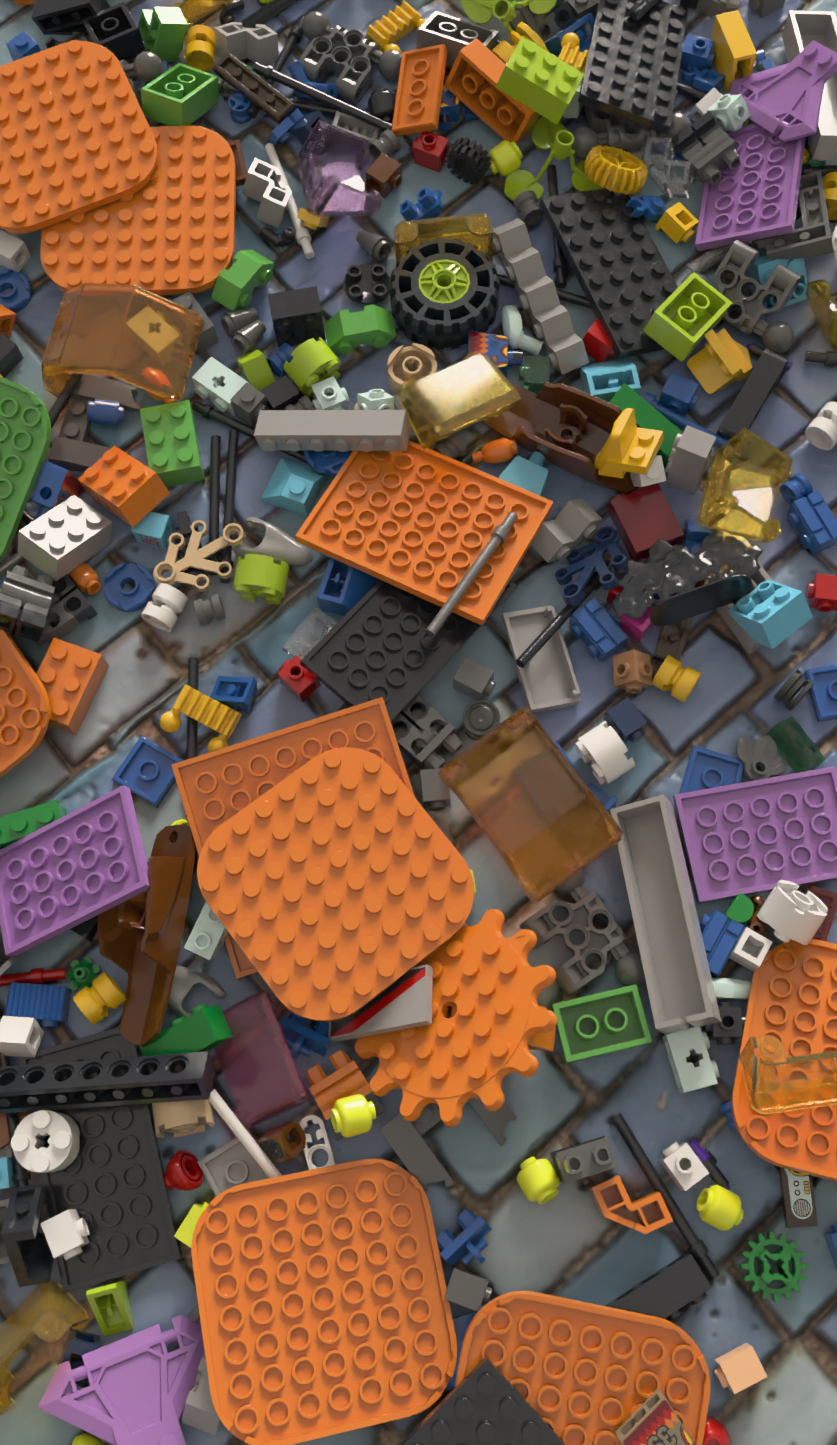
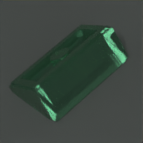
M793 716L776 724L766 734L775 740L778 752L795 773L809 771L825 760L823 754Z

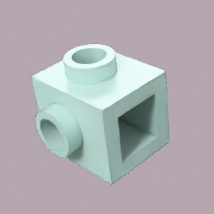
M725 94L707 110V112L710 111L714 116L715 121L723 131L730 132L739 130L743 126V122L751 116L741 94Z
M334 376L311 385L314 399L312 404L315 410H347V402L350 401L344 387H339Z
M372 389L369 392L357 394L358 410H396L394 397L385 393L383 389Z

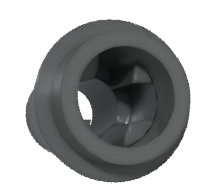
M365 229L358 233L357 242L374 260L382 261L389 256L391 244L387 238Z
M251 307L225 313V316L221 318V324L225 333L231 336L255 320H259L255 308Z
M255 320L236 331L231 339L233 347L241 354L251 352L266 332V327L260 320Z

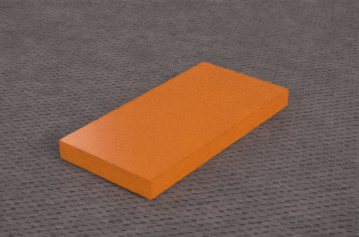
M445 44L402 52L392 123V132L396 136L438 129L448 51Z

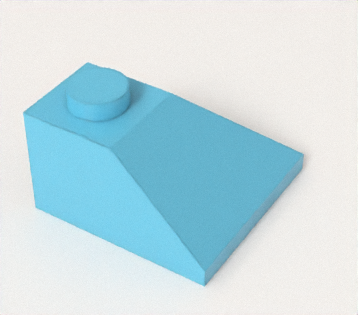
M281 457L261 497V501L308 517L328 475L317 473L309 466Z

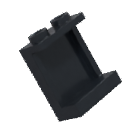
M42 1184L12 1188L1 1232L19 1287L45 1284L51 1278L54 1258L45 1235L39 1233L38 1230L45 1195Z

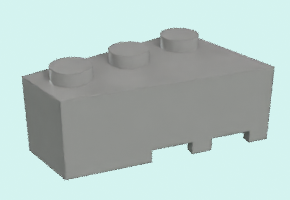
M688 425L683 434L678 433L673 442V449L665 469V473L668 474L666 484L694 495L713 456L716 437Z

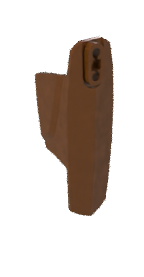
M489 375L472 389L484 421L481 423L507 439L515 440L516 444L532 453L535 451L546 457L547 461L603 487L626 494L638 488L633 485L629 472H626L623 478L599 475V469H596L594 466L596 456L606 443L614 422L622 413L619 407L561 383L551 384L545 382L541 391L536 394Z
M187 824L166 826L157 834L151 856L147 862L148 881L150 884L147 891L98 915L97 938L100 945V954L128 973L125 995L127 1000L124 1002L119 1033L131 1043L143 1047L151 1043L160 1034L182 942L195 859V841L191 828Z

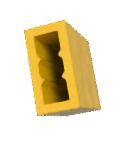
M738 10L716 15L711 40L714 41L712 52L716 53L713 63L717 73L725 75L723 87L726 93L730 92L734 79L752 74L757 55Z

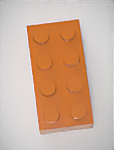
M475 38L460 50L444 86L500 137L508 140L510 143L514 141L518 145L530 134L540 114L496 88L506 64Z

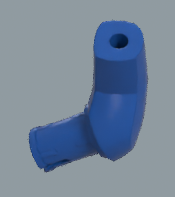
M300 60L287 66L293 79L337 98V86L315 83L308 80ZM293 91L298 98L317 101L298 91Z

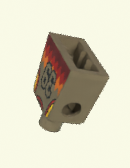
M659 1388L616 1431L623 1445L694 1444Z

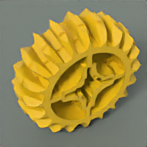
M607 145L592 147L584 162V173L588 176L589 180L594 181L596 185H600L610 192L615 191L618 194L623 193L625 195L640 192L647 179L648 170L646 164L641 159H638L636 155L623 151L622 148L617 149Z

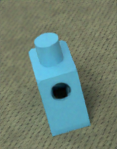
M536 451L532 453L529 460L516 456L498 478L543 496L549 470L542 467L546 457Z

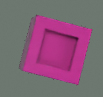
M649 606L644 615L638 619L628 617L625 614L622 615L619 623L620 628L640 643L654 627L649 618L653 608Z

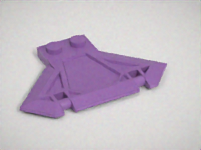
M813 40L790 63L734 79L730 95L741 94L751 115L747 119L773 136L782 131L778 138L783 142L814 135L817 132L824 84L837 72V53Z
M179 1315L171 1319L173 1329L162 1333L159 1324L82 1355L83 1366L72 1370L69 1361L59 1364L37 1408L113 1445H186L178 1420L184 1409L188 1394L195 1384L199 1373L197 1369L205 1352L201 1325ZM177 1341L179 1349L168 1353L166 1345ZM88 1378L90 1386L77 1391L75 1383Z

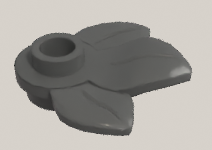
M762 736L755 744L744 737L738 739L736 754L738 759L744 764V775L748 781L779 776L784 772L787 761L780 756H776L777 744L771 736Z

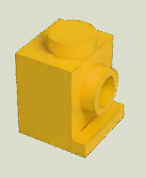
M678 202L664 212L655 229L657 231L662 229L676 244L681 241L686 244L695 235L694 229L699 221Z

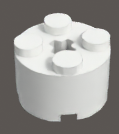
M606 721L578 738V742L575 743L578 749L576 751L585 764L588 762L592 764V774L600 785L611 783L636 766L633 758L629 760L624 754L628 751L627 747L611 726L607 727Z
M780 880L761 907L757 917L775 929L774 935L784 942H789L792 939L807 945L825 920L828 909L813 893L807 891L806 894L797 891L799 885Z
M39 1110L29 1114L19 1123L11 1139V1147L17 1161L27 1170L40 1173L56 1172L65 1169L75 1160L80 1148V1132L75 1121L68 1115L54 1111ZM46 1136H50L48 1139L49 1147H44V1138Z

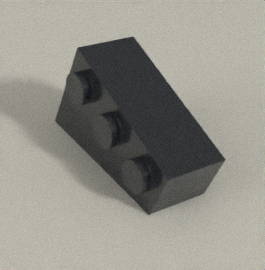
M34 0L31 18L44 35H72V32H85V35L88 36L82 19L108 9L111 6L107 0Z

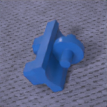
M425 186L417 194V201H419L417 204L414 205L410 200H406L400 205V214L405 219L406 229L409 232L420 225L424 227L426 224H429L434 228L439 224L437 217L442 214L441 210L444 209L441 202L442 192L439 189L431 191Z
M293 1012L288 1018L283 1016L280 1022L279 1035L286 1038L283 1045L292 1049L290 1058L296 1060L300 1054L310 1057L312 1051L324 1057L328 1051L330 1038H328V1023L318 1021L312 1030L304 1026L308 1019L302 1018Z
M465 1209L456 1219L464 1229L457 1238L448 1229L443 1230L436 1237L438 1246L442 1251L440 1255L452 1267L460 1260L466 1266L475 1258L481 1264L486 1260L481 1252L489 1244L483 1237L492 1229L480 1215L477 1217L471 1211Z

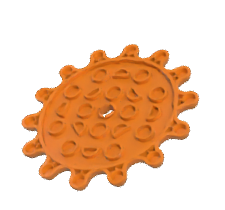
M498 909L487 910L479 923L469 927L465 922L451 939L415 966L429 965L433 968L432 1024L365 1036L358 1039L355 1043V1051L360 1058H379V1068L369 1083L372 1093L375 1096L382 1097L392 1089L400 1088L402 1090L403 1098L400 1105V1113L406 1121H415L428 1104L435 1103L439 1106L440 1118L443 1124L448 1127H455L462 1120L465 1103L471 1098L480 1099L487 1110L497 1111L503 1106L505 1100L501 1087L504 1077L513 1072L523 1077H531L538 1070V1060L530 1053L528 1043L534 1034L547 1033L556 1027V1015L550 1010L540 1008L537 1002L539 993L554 983L556 972L549 965L531 967L528 964V954L537 942V936L532 930L522 929L514 936L504 938L502 926L505 918L504 914ZM457 1005L456 1014L452 1018H447L449 1010L447 1007Z

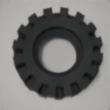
M461 137L455 141L446 154L445 162L448 163V169L452 168L451 173L458 175L457 178L459 180L463 178L465 183L469 181L470 184H477L490 168L491 158L487 156V150H482L483 146L481 144L479 146L476 145L477 141L472 140L470 142V138L466 137L464 139Z

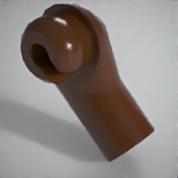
M754 895L750 898L754 906V912L749 919V928L761 934L764 931V922L757 917V914L766 900H763L760 895Z

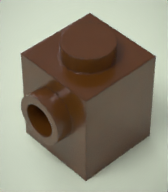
M384 153L365 171L367 188L384 199L394 189H397L402 182L401 164L395 158H390Z

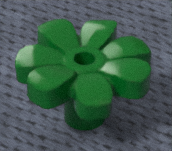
M85 957L82 964L79 960L72 961L70 965L73 971H67V980L72 981L69 984V988L73 991H77L80 987L83 989L85 986L91 988L92 981L97 978L96 975L101 973L100 965H93V959Z

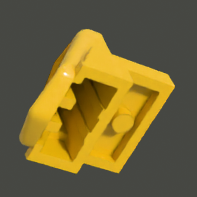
M725 328L717 334L713 329L704 334L708 341L704 344L705 347L687 361L688 368L709 395L717 393L735 381H742L753 370L748 350L733 340Z
M631 408L623 410L614 422L606 443L596 456L594 466L596 469H599L598 474L623 478L626 472L647 475L664 440L663 431L638 428L636 426L635 410Z

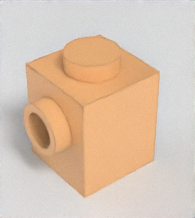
M748 1343L714 1359L718 1367L714 1370V1373L723 1389L728 1387L729 1391L733 1394L767 1378L753 1347Z

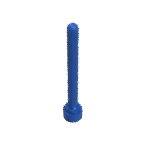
M647 392L643 397L644 400L670 422L684 429L688 425L716 437V446L742 460L749 458V451L660 405V401L656 400V396Z

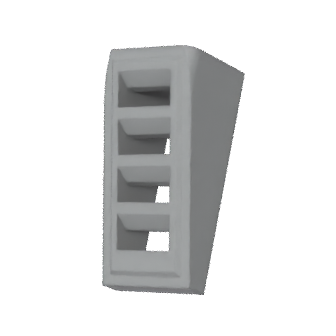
M336 111L332 124L333 131L330 133L329 139L336 142L368 146L371 141L377 139L380 129L355 117ZM367 132L371 133V137L366 136Z

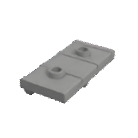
M552 605L507 612L501 615L515 664L517 658L557 616ZM559 628L524 668L516 664L529 713L574 706L581 702V692L561 628Z

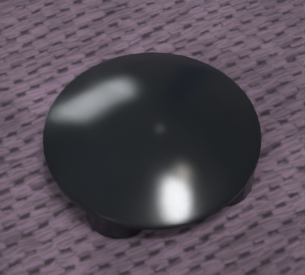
M352 265L348 268L343 281V287L346 295L352 301L363 305H372L383 301L390 293V277L383 265Z

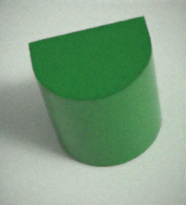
M741 893L732 900L723 914L743 925L752 917L754 906L752 901Z

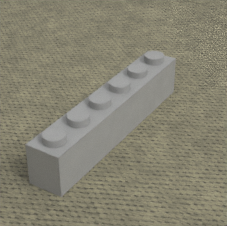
M260 410L254 437L261 450L395 452L407 450L411 423L406 410Z

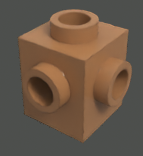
M633 649L613 656V680L615 687L626 690V693L636 694L642 692L643 688L653 686V670L650 655Z

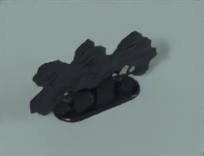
M715 529L706 536L701 543L699 552L695 554L689 553L688 548L685 546H671L669 542L658 539L648 550L650 559L648 563L629 560V564L624 570L616 571L613 566L610 568V572L614 573L617 579L616 586L623 587V590L612 601L617 615L625 614L628 617L638 619L644 615L649 606L656 604L650 612V621L656 626H666L740 600L751 589L752 581L748 576L758 573L760 565L757 558L764 551L758 545L749 544L746 537L738 534L731 535L728 531ZM728 564V574L724 573V577L721 578L719 574L720 568ZM737 565L739 567L738 570L733 572V567ZM709 573H715L716 578L709 576ZM710 579L714 581L694 588L695 584L701 580ZM658 594L660 599H654L653 595Z

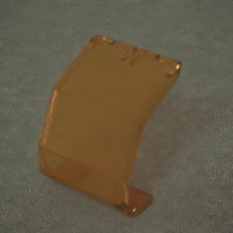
M84 283L68 289L63 294L42 360L43 385L49 393L58 398L71 376L68 373L108 375L170 400L174 398L181 400L186 386V382L181 377L185 380L188 379L192 365L191 359L194 358L198 339L194 335L200 337L204 320L199 317V313L136 285Z
M528 707L517 710L447 763L438 772L440 780L456 794L532 901H541L555 890L554 887L557 885L561 886L577 874L578 869H584L600 857L602 851H608L622 840L623 831L578 775Z

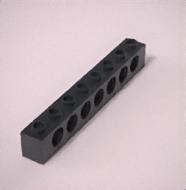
M208 1051L0 1067V1114L204 1100L210 1097L215 1071Z

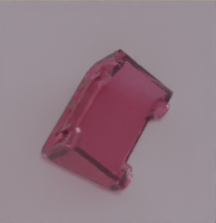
M265 989L222 1011L233 1037L214 1048L237 1107L233 1109V1113L244 1124L246 1129L254 1128L313 1101L308 1087H305L303 1080H300L302 1075L297 1068L279 1023L278 1015L273 1011L276 1007L271 995Z

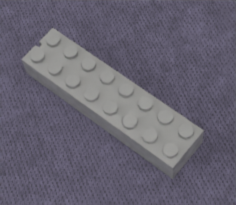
M789 11L782 33L788 63L798 56L813 40L837 53V19L835 12ZM837 72L824 84L817 132L814 135L807 136L812 160H834L837 157Z
M663 794L610 809L656 1030L668 1034L690 1029L689 1024L694 1027H700L721 1022L672 803Z

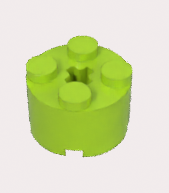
M318 337L319 341L311 338L299 345L291 353L293 356L291 362L288 363L286 360L283 366L290 379L309 398L313 397L311 385L332 376L336 380L340 377L338 370L341 361L320 337Z
M246 554L244 560L239 556L233 590L241 594L240 599L244 601L255 602L256 598H263L269 604H281V599L285 597L289 565L282 560L281 565L273 563L274 558L265 555Z

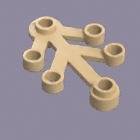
M194 521L191 525L192 534L185 557L177 562L178 551L184 548L185 539L180 533L171 534L168 539L170 545L165 561L160 562L154 568L153 577L157 584L164 583L170 586L179 582L195 586L198 591L205 592L211 585L206 575L199 574L195 576L182 571L192 567L218 573L222 579L230 578L233 574V569L229 562L222 561L219 563L206 560L205 558L228 545H240L245 537L242 527L236 523L226 525L223 529L222 537L199 549L201 539L207 534L208 529L204 521ZM198 526L204 527L201 532L195 531ZM232 534L239 535V537L236 540L230 539V536ZM175 539H181V542L179 544H173V541ZM223 567L229 568L227 573L220 572ZM165 572H171L170 577L163 578ZM200 580L207 581L204 586L198 585Z

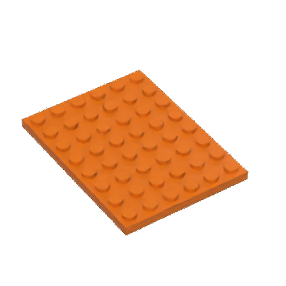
M408 440L406 451H353L305 520L295 538L296 542L442 607L491 539V533L495 527L501 525L509 512H514L518 519L509 530L510 535L503 544L497 547L452 611L483 626L538 534L542 523L545 522L551 512L554 502Z

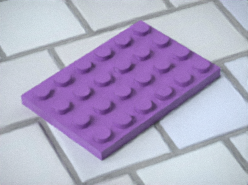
M756 124L742 127L735 132L725 131L735 142L741 165L731 171L727 166L720 170L722 178L714 186L707 181L705 182L695 242L698 251L732 245L736 240L747 242L794 232L806 137L783 142L778 138L782 131L773 136Z
M835 766L680 793L673 796L698 904L733 898L741 893L750 895L772 891L780 880L789 881L801 886L837 879V771Z
M122 785L0 850V926L6 956H17L147 891L150 886L148 881V865L130 788Z

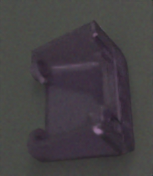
M320 119L302 146L298 156V167L307 212L317 217L373 215L379 211L382 199L379 192L372 190L367 193L362 169L369 163L371 158L368 141Z

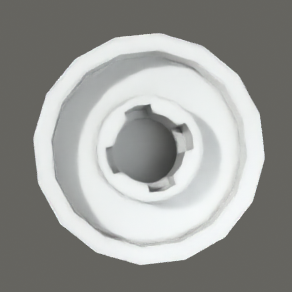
M837 402L826 403L805 430L808 441L819 449L829 451L837 443Z
M159 583L151 596L154 601L147 603L141 616L154 627L170 632L178 619L176 613L183 611L188 598L178 589L168 584Z

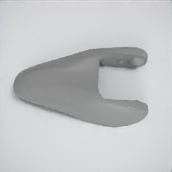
M247 517L245 522L250 528L253 527L266 532L262 543L254 549L242 545L233 546L232 548L236 556H241L243 560L246 554L265 555L273 557V563L281 565V560L288 565H307L313 558L310 550L303 544L296 542L295 538L275 525L255 517Z
M177 964L167 1005L177 1018H187L191 1013L183 1009L182 1003L196 984L200 983L208 987L207 989L212 990L216 998H224L226 995L224 989L214 978Z

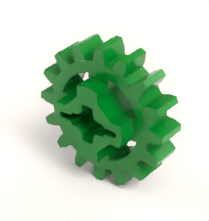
M767 1231L766 1239L761 1233H757L756 1243L751 1240L746 1241L750 1248L749 1252H740L746 1258V1262L740 1263L739 1267L747 1270V1273L742 1276V1280L752 1281L749 1290L756 1292L760 1289V1298L766 1300L769 1293H771V1298L775 1302H779L780 1294L789 1300L791 1299L789 1290L792 1289L800 1292L801 1289L796 1283L798 1280L806 1281L807 1279L800 1274L801 1270L808 1268L807 1264L800 1263L799 1260L805 1254L803 1251L794 1250L797 1245L795 1240L786 1243V1234L780 1233L777 1239L775 1238L774 1231ZM770 1244L780 1246L774 1252H768L763 1247ZM755 1258L758 1260V1271L756 1273L754 1271ZM766 1258L777 1261L775 1266L781 1274L769 1271L771 1266ZM790 1259L792 1261V1273L789 1272L788 1262ZM772 1280H778L783 1284L775 1288L766 1286Z

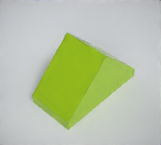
M255 349L235 358L246 381L261 392V389L275 382L265 355L260 350Z
M126 1280L86 1291L87 1299L104 1337L133 1329L134 1324Z

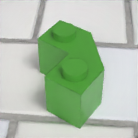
M252 249L239 251L233 257L235 263L229 270L224 268L221 271L211 295L212 299L232 311L247 309L252 302L254 287L267 285L273 276L272 269L275 263Z
M376 305L364 306V311L349 313V309L340 310L324 323L328 347L344 355L351 353L361 343L381 349L396 337L391 311Z

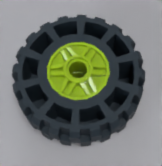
M445 237L437 238L433 241H423L419 246H413L406 252V256L400 257L396 263V268L392 270L390 276L391 284L389 285L392 316L396 319L398 328L401 331H405L406 336L412 341L417 340L419 344L426 347L432 346L438 350L451 347L452 349L460 348L463 344L468 345L469 331L486 333L488 325L493 324L496 318V311L499 306V277L497 276L496 267L491 261L489 262V257L482 250L478 251L477 247L469 242L464 243L461 239L453 238V240L445 239Z

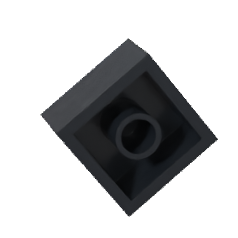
M124 2L82 19L90 42L107 48L119 61L128 60L146 51L140 31Z
M317 286L268 294L278 347L283 343H287L292 347L296 344H302L311 338H314L315 341H319L318 337L323 340L326 339Z

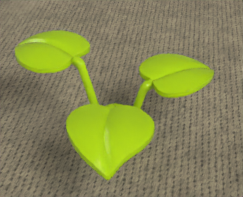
M460 0L464 11L471 20L478 24H485L491 20L494 14L496 18L504 23L509 33L512 31L509 22L515 17L516 7H525L529 4V8L533 13L545 14L551 11L557 0H525L524 2L513 1L512 3L508 0Z
M541 116L532 130L531 139L538 149H550V155L536 178L529 171L521 169L510 173L505 181L504 193L509 199L514 201L519 194L525 191H534L539 200L543 195L544 188L538 181L542 178L553 157L557 160H564L569 156L570 167L574 172L571 176V183L577 191L602 189V186L596 185L594 181L589 180L588 176L584 173L585 160L579 161L577 167L575 166V151L571 149L574 142L573 134L567 131L560 122L556 125Z

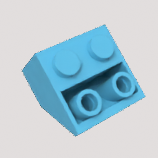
M767 255L757 258L748 274V277L754 278L760 285H764L775 268L782 264L802 276L785 307L810 298L804 258L769 259ZM749 285V288L754 294L756 291V286ZM767 298L765 308H774L777 304V298Z
M628 358L579 367L585 393L610 402L621 386L626 383L637 394H640L641 385L637 369Z
M768 579L760 583L746 597L738 600L737 604L728 610L733 619L755 642L771 649L775 648L813 618L802 591Z

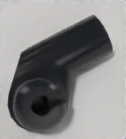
M231 0L223 4L219 16L221 25L235 21L233 13L244 9L243 0Z
M267 226L263 227L260 231V237L275 247L291 245L295 241V231L290 227L284 228L282 233L279 234Z

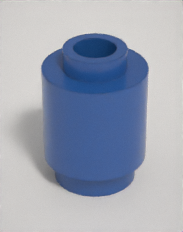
M100 399L88 401L87 421H93V424L117 427V422H123L124 407H119V402Z

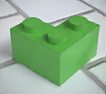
M154 7L153 10H142L138 29L147 51L158 55L161 61L178 62L180 52L183 50L184 35L188 31V22L184 18L180 7Z

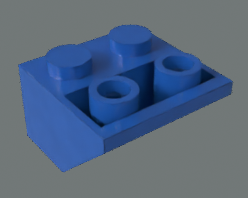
M330 557L317 595L319 608L323 611L345 616L380 579Z

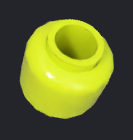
M504 140L488 153V156L491 158L490 170L494 175L498 173L502 177H507L521 166L523 155L514 141L510 143L508 140Z
M361 1094L338 1099L334 1104V1109L330 1110L333 1128L336 1133H341L346 1138L369 1132L372 1128V1120L376 1119V1110L373 1102H367Z
M530 1157L521 1163L520 1168L522 1170L517 1175V1183L530 1202H538L539 1205H543L559 1194L558 1188L561 1180L547 1159L536 1160L535 1157Z
M720 1185L704 1188L698 1196L696 1208L699 1211L700 1219L721 1231H728L734 1225H739L744 1215L740 1197Z

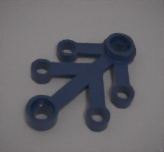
M605 526L600 528L595 533V540L579 549L571 550L570 554L566 557L570 566L556 571L555 577L558 584L565 585L561 589V596L566 604L575 607L583 602V590L595 569L600 576L599 581L603 589L610 590L617 585L614 573L608 570L603 560L606 551L609 552L612 557L611 564L616 571L624 570L629 563L625 554L621 553L617 547L620 535L613 527ZM593 552L592 555H590V556H588V557H586V558H583V556H585V555H587V554ZM582 571L576 582H571L572 575Z

